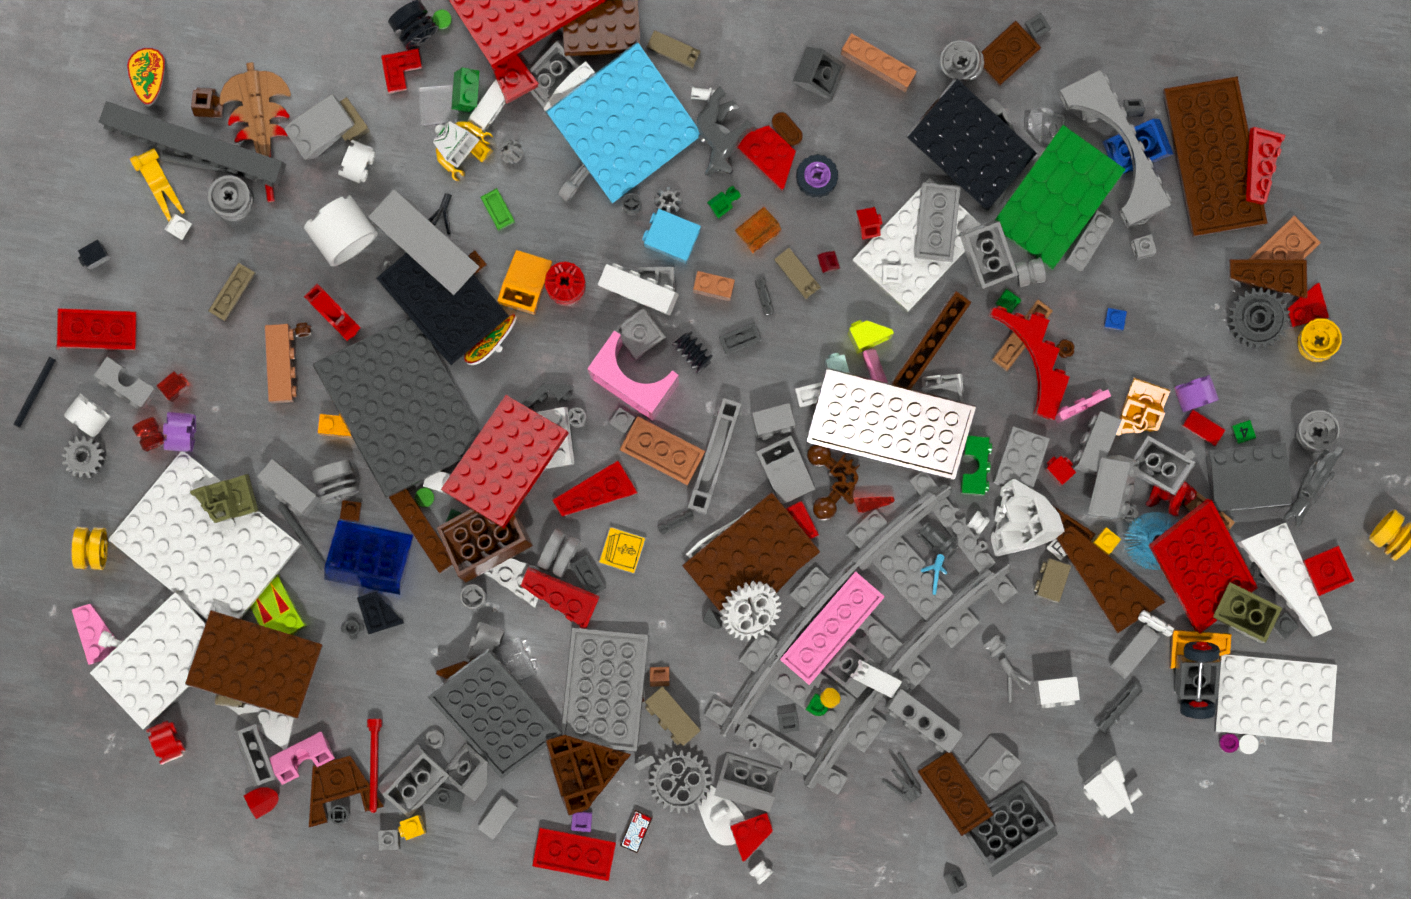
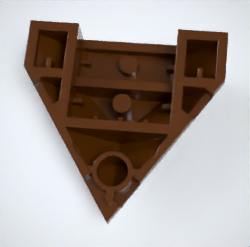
M567 735L546 740L549 761L568 816L588 810L593 801L631 754Z

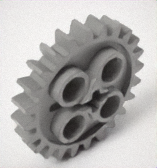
M681 750L677 756L675 751H673L672 757L667 753L665 754V761L659 758L660 766L653 765L657 771L650 772L655 777L649 779V782L654 783V786H651L649 789L656 791L652 797H659L657 804L662 801L664 802L663 809L670 806V812H672L674 808H677V812L680 814L681 808H684L685 812L688 813V807L695 810V803L701 806L700 799H707L704 792H710V790L706 788V785H711L712 782L706 781V778H709L711 774H705L708 767L702 768L703 760L700 762L696 761L698 755L690 758L691 752L684 756L683 750ZM674 763H680L683 766V771L680 774H675L672 771ZM690 767V771L684 779L686 784L684 786L680 785L674 796L671 797L670 794L677 784L675 779H680L686 768ZM695 773L699 776L697 784L689 783L688 776ZM669 779L672 782L670 790H664L661 787L663 780ZM680 790L688 792L689 797L687 800L681 801L678 799L677 794Z

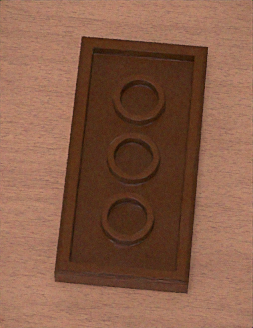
M952 752L944 753L918 771L961 837L994 815Z

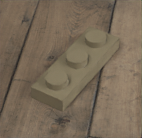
M238 263L208 311L226 322L256 273Z

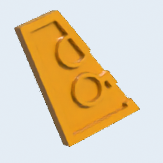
M1173 630L1170 669L1176 668L1177 655H1184L1185 644L1189 642L1203 641L1213 643L1220 649L1219 656L1230 654L1232 634L1218 632H1202L1199 634L1196 631Z

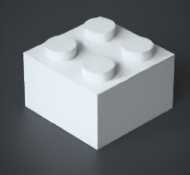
M1077 677L1034 682L1036 705H1042V708L1056 707L1058 702H1061V706L1075 705V701L1080 700Z

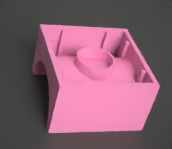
M614 331L587 368L589 376L593 381L651 421H654L678 387L679 375L671 371L664 379L650 384L638 383L626 377L617 365L618 355L623 346L621 335Z

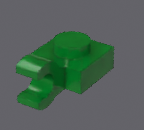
M731 186L726 190V194L721 191L708 201L707 204L719 219L733 208L731 203L739 199L741 194L734 186Z

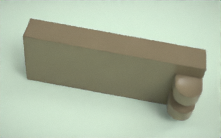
M655 30L646 47L648 50L691 69L694 68L701 53L700 50Z
M790 248L774 259L805 300L821 289Z

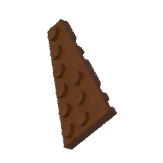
M1072 526L1064 529L1065 532L1055 538L1116 633L1121 632L1138 621V617L1143 610L1150 613L1165 603L1162 598Z

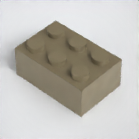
M663 686L645 701L647 704L645 706L646 710L652 716L654 714L660 719L658 724L665 731L667 729L671 731L673 735L670 737L677 745L681 743L684 746L701 731Z

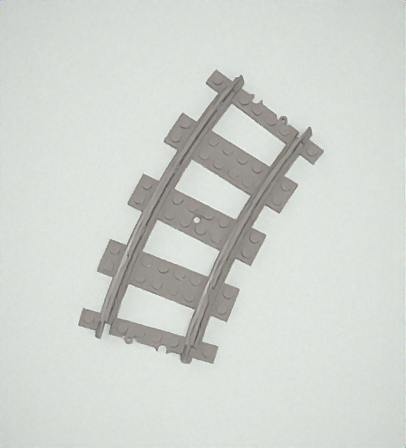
M922 471L909 480L920 497L888 523L875 509L847 534L860 550L831 579L817 567L809 573L790 595L804 608L803 611L778 641L766 632H764L763 636L759 633L757 639L753 641L739 660V662L752 670L754 675L732 708L714 699L705 716L723 726L720 730V735L723 737L726 736L733 722L739 724V727L735 734L745 740L753 739L750 742L751 749L756 750L759 748V744H761L762 750L779 759L781 765H783L784 761L790 760L792 762L790 770H797L806 775L804 785L811 789L819 783L838 795L847 777L832 769V766L847 743H851L864 753L887 722L872 711L884 695L883 693L867 686L861 695L855 699L821 673L808 685L780 660L848 581L849 576L855 570L861 575L873 563L925 620L904 644L898 641L871 615L858 628L862 629L864 634L858 636L856 630L848 639L850 643L882 668V671L901 680L902 683L899 688L908 694L913 691L931 670L917 656L938 635L952 649L980 623L967 609L990 589L1001 604L1017 593V590L1005 576L1010 572L1011 565L1007 564L995 574L989 570L996 563L989 553L982 552L987 549V543L981 541L977 545L976 536L965 523L966 518L964 517L961 520L955 518V513L959 508H954L946 498L952 493L951 486L944 484L938 487L927 472ZM931 511L951 538L955 537L958 539L957 546L979 573L955 595L939 578L936 595L932 594L935 573L932 570L921 572L922 568L928 566L901 537ZM769 684L803 709H806L815 693L820 696L827 688H833L840 694L841 700L837 706L828 708V711L822 716H814L833 730L816 758H813L747 718Z

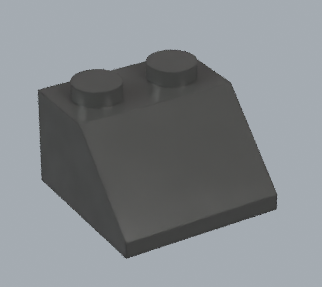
M806 47L793 82L808 91L832 99L846 65L824 49Z

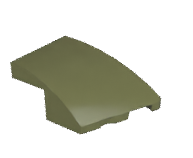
M249 474L190 491V494L198 499L202 504L201 507L204 511L208 512L209 517L214 523L259 511Z

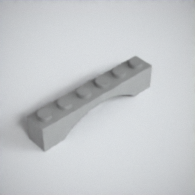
M725 398L722 400L688 510L704 515L707 514L741 409V403Z

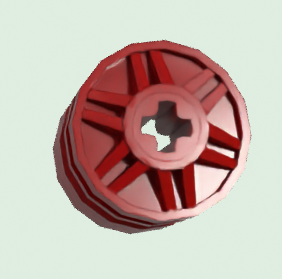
M558 262L547 271L545 288L551 300L558 305L570 306L579 302L584 296L586 290L584 274L574 263ZM561 280H568L569 285H562Z

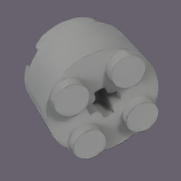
M479 622L475 631L476 635L471 639L467 658L474 660L488 648L497 657L505 631Z

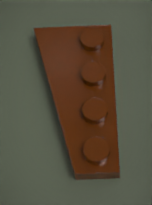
M1230 259L1229 280L1306 299L1307 260Z

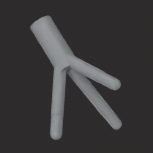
M1005 657L999 662L1008 675V701L1011 703L1012 678L1021 689H1024V686L1020 680L1031 685V681L1016 673Z

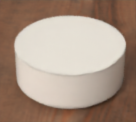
M1243 735L1239 739L1238 748L1242 753L1252 754L1258 749V740L1253 735Z

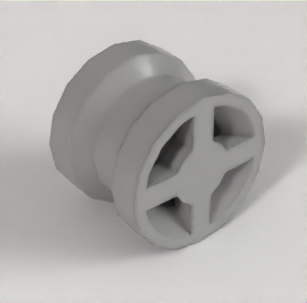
M574 407L569 410L570 425L577 428L582 427L587 421L585 411L580 407Z
M998 634L983 645L985 649L991 652L990 655L992 657H995L1008 646L1000 640Z

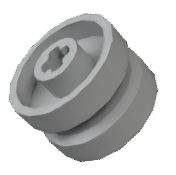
M232 175L222 176L212 183L208 191V202L222 219L239 221L245 218L252 210L254 204L253 194L247 184L238 177Z
M556 528L547 540L537 565L547 570L555 561L552 572L562 578L581 540L571 536L562 545L566 534Z

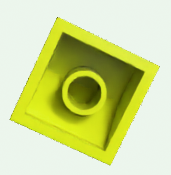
M858 320L851 324L847 334L856 353L859 354L891 339L894 332L892 329L876 323Z

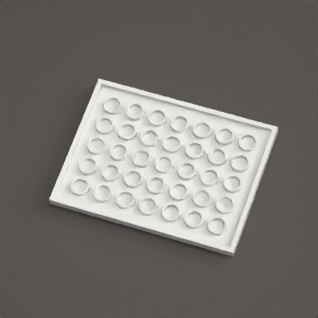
M181 451L108 540L173 593L177 592L188 605L204 618L208 619L209 613L212 610L241 619L301 544L259 511L214 523L209 517L208 512L203 510L202 504L195 496L190 494V491L221 481L187 453Z

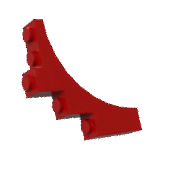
M1001 306L991 308L988 316L1012 330L1023 342L1031 356L1037 378V400L1033 414L1050 421L1055 420L1070 376L1065 375L1066 372L1057 368L1054 371L1052 370L1060 348L1055 347L1056 344L1051 341L1045 340V342H1042L1050 320L1045 319L1046 315L1038 312L1029 314L1026 320L1024 315L1016 312L1014 315L1007 313V309Z

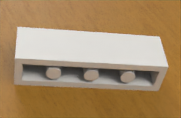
M615 263L612 266L606 264L598 286L669 316L671 315L679 294L674 292L675 288L664 284V287L657 285L658 281L649 277L644 280L640 278L641 274L632 270L629 273L622 271L624 267Z

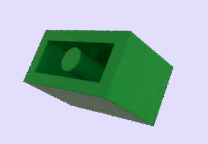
M462 67L454 72L451 109L470 112L477 108L479 70Z

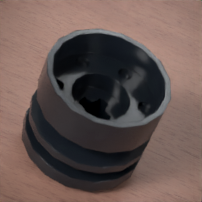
M415 0L404 5L388 20L395 34L401 33L399 39L401 42H404L403 45L406 50L422 45L439 29L436 22H433L432 16L425 17L428 11L421 0Z

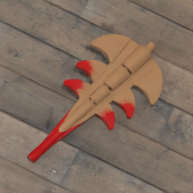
M249 62L246 63L247 72L231 77L224 84L220 94V105L231 101L242 102L243 105L235 109L231 114L228 126L238 122H246L248 127H245L237 134L234 142L253 140L256 153L271 157V138L276 136L288 137V135L281 126L270 124V120L278 117L288 119L289 114L281 105L269 102V99L278 95L290 97L291 93L287 84L280 76L269 71H256L254 63ZM265 185L267 202H275L273 187Z

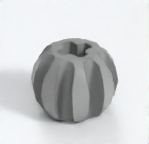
M666 187V192H663L661 189L657 192V195L660 196L659 198H654V204H660L656 208L657 210H666L668 213H671V210H674L676 213L680 210L677 204H682V198H677L680 195L677 189L671 192V187ZM671 198L672 202L665 204V200Z

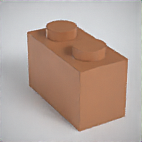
M697 271L693 293L730 301L735 280Z

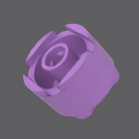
M1210 375L1174 387L1183 413L1219 400Z
M167 413V423H164L163 434L167 435V439L164 440V450L193 452L195 445L194 433H196V416L194 414Z

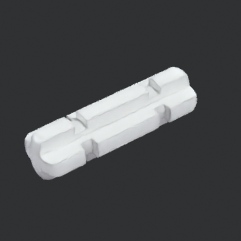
M1145 610L1138 617L1141 622H1147L1148 626L1159 632L1162 631V634L1168 637L1173 634L1175 629L1170 624L1166 625V622L1154 615L1150 616V613Z

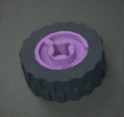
M810 155L808 158L803 159L802 163L798 166L796 174L797 185L805 195L812 196V198H822V196L829 195L834 190L838 181L836 164L825 155ZM819 173L821 175L820 179L814 178V174Z

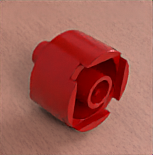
M167 720L146 729V733H151L148 738L156 757L162 758L159 761L161 765L183 756V752L186 749L182 740H177L175 734L178 733V730L173 722Z

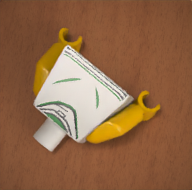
M450 121L445 126L439 124L435 128L437 137L433 142L436 146L437 161L448 172H452V178L455 181H460L456 177V173L460 172L462 176H465V172L460 169L456 170L454 167L458 168L480 139L477 137H481L482 141L487 145H490V143L485 141V137L487 135L492 138L494 137L489 132L483 133L481 128L467 121H458L455 124Z

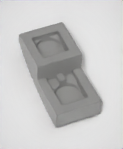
M502 795L478 829L494 840L518 806Z

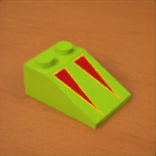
M279 576L270 582L250 607L261 626L290 635L307 627L306 622Z

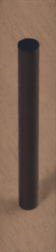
M48 358L14 425L21 427L56 361L55 359Z

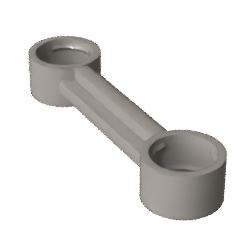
M584 164L562 186L558 193L566 202L574 196L581 183L589 175V171Z

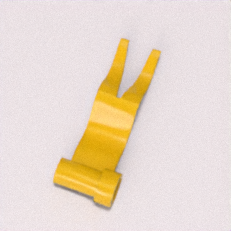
M152 148L139 156L135 155L129 159L136 172L141 171L164 215L170 221V213L162 191L166 193L181 214L185 213L156 160L159 158L157 152Z

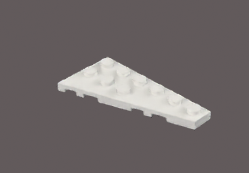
M1286 522L1237 543L1240 548H1244L1249 554V559L1258 565L1262 575L1275 591L1284 597L1290 609L1293 608L1299 616L1301 623L1313 637L1332 629Z

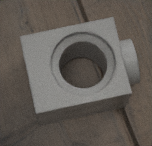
M1152 234L1133 239L1130 242L1135 261L1153 257L1157 253Z
M398 829L378 831L379 850L401 849Z

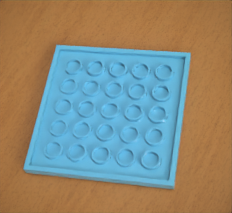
M637 42L545 111L611 203H614L693 143L700 135L694 121Z

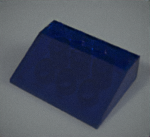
M338 520L324 567V580L400 595L413 535Z

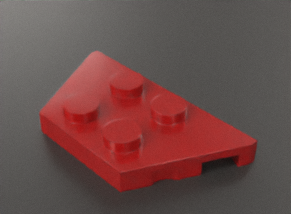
M769 125L759 128L755 132L751 131L743 138L737 149L783 191L796 151Z

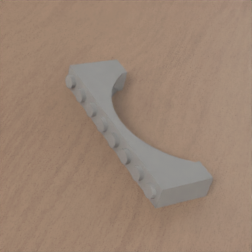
M1099 70L1061 89L1058 92V96L1066 111L1069 109L1081 110L1101 118L1111 125L1126 143L1132 160L1133 180L1128 200L1125 206L1118 212L1126 227L1129 228L1168 209L1171 205V198L1162 189L1161 178L1159 175H1155L1151 159L1146 158L1142 142L1138 141L1135 137V128L1132 124L1129 125L1125 109L1123 107L1120 108L1117 102L1119 101L1118 96L1109 86L1108 76Z

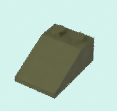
M1229 582L1213 618L1259 643H1266L1282 608Z

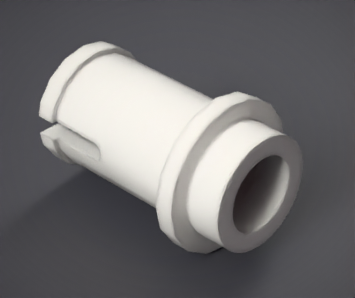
M692 87L691 99L707 100L709 102L715 90H712V88Z

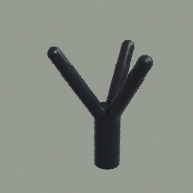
M445 193L439 209L428 220L430 222L434 220L433 225L435 226L443 213L446 231L449 235L451 231L447 208L452 195Z

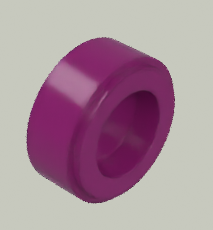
M1224 734L1219 739V747L1226 753L1235 752L1239 747V740L1234 734Z

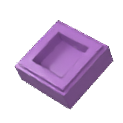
M578 812L573 814L571 831L591 832L592 813Z

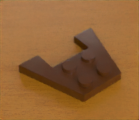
M351 755L329 761L319 767L316 765L312 766L309 828L328 823L323 803L360 793L365 812L370 811V783ZM377 796V808L385 807Z

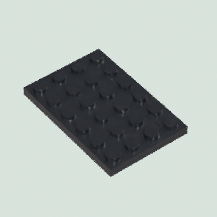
M957 78L950 83L905 136L986 211L991 208L1037 154Z
M407 253L376 278L451 366L509 317L474 274L455 295H452Z

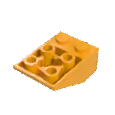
M516 250L497 300L498 303L536 315L545 287L546 273L551 268L553 261Z

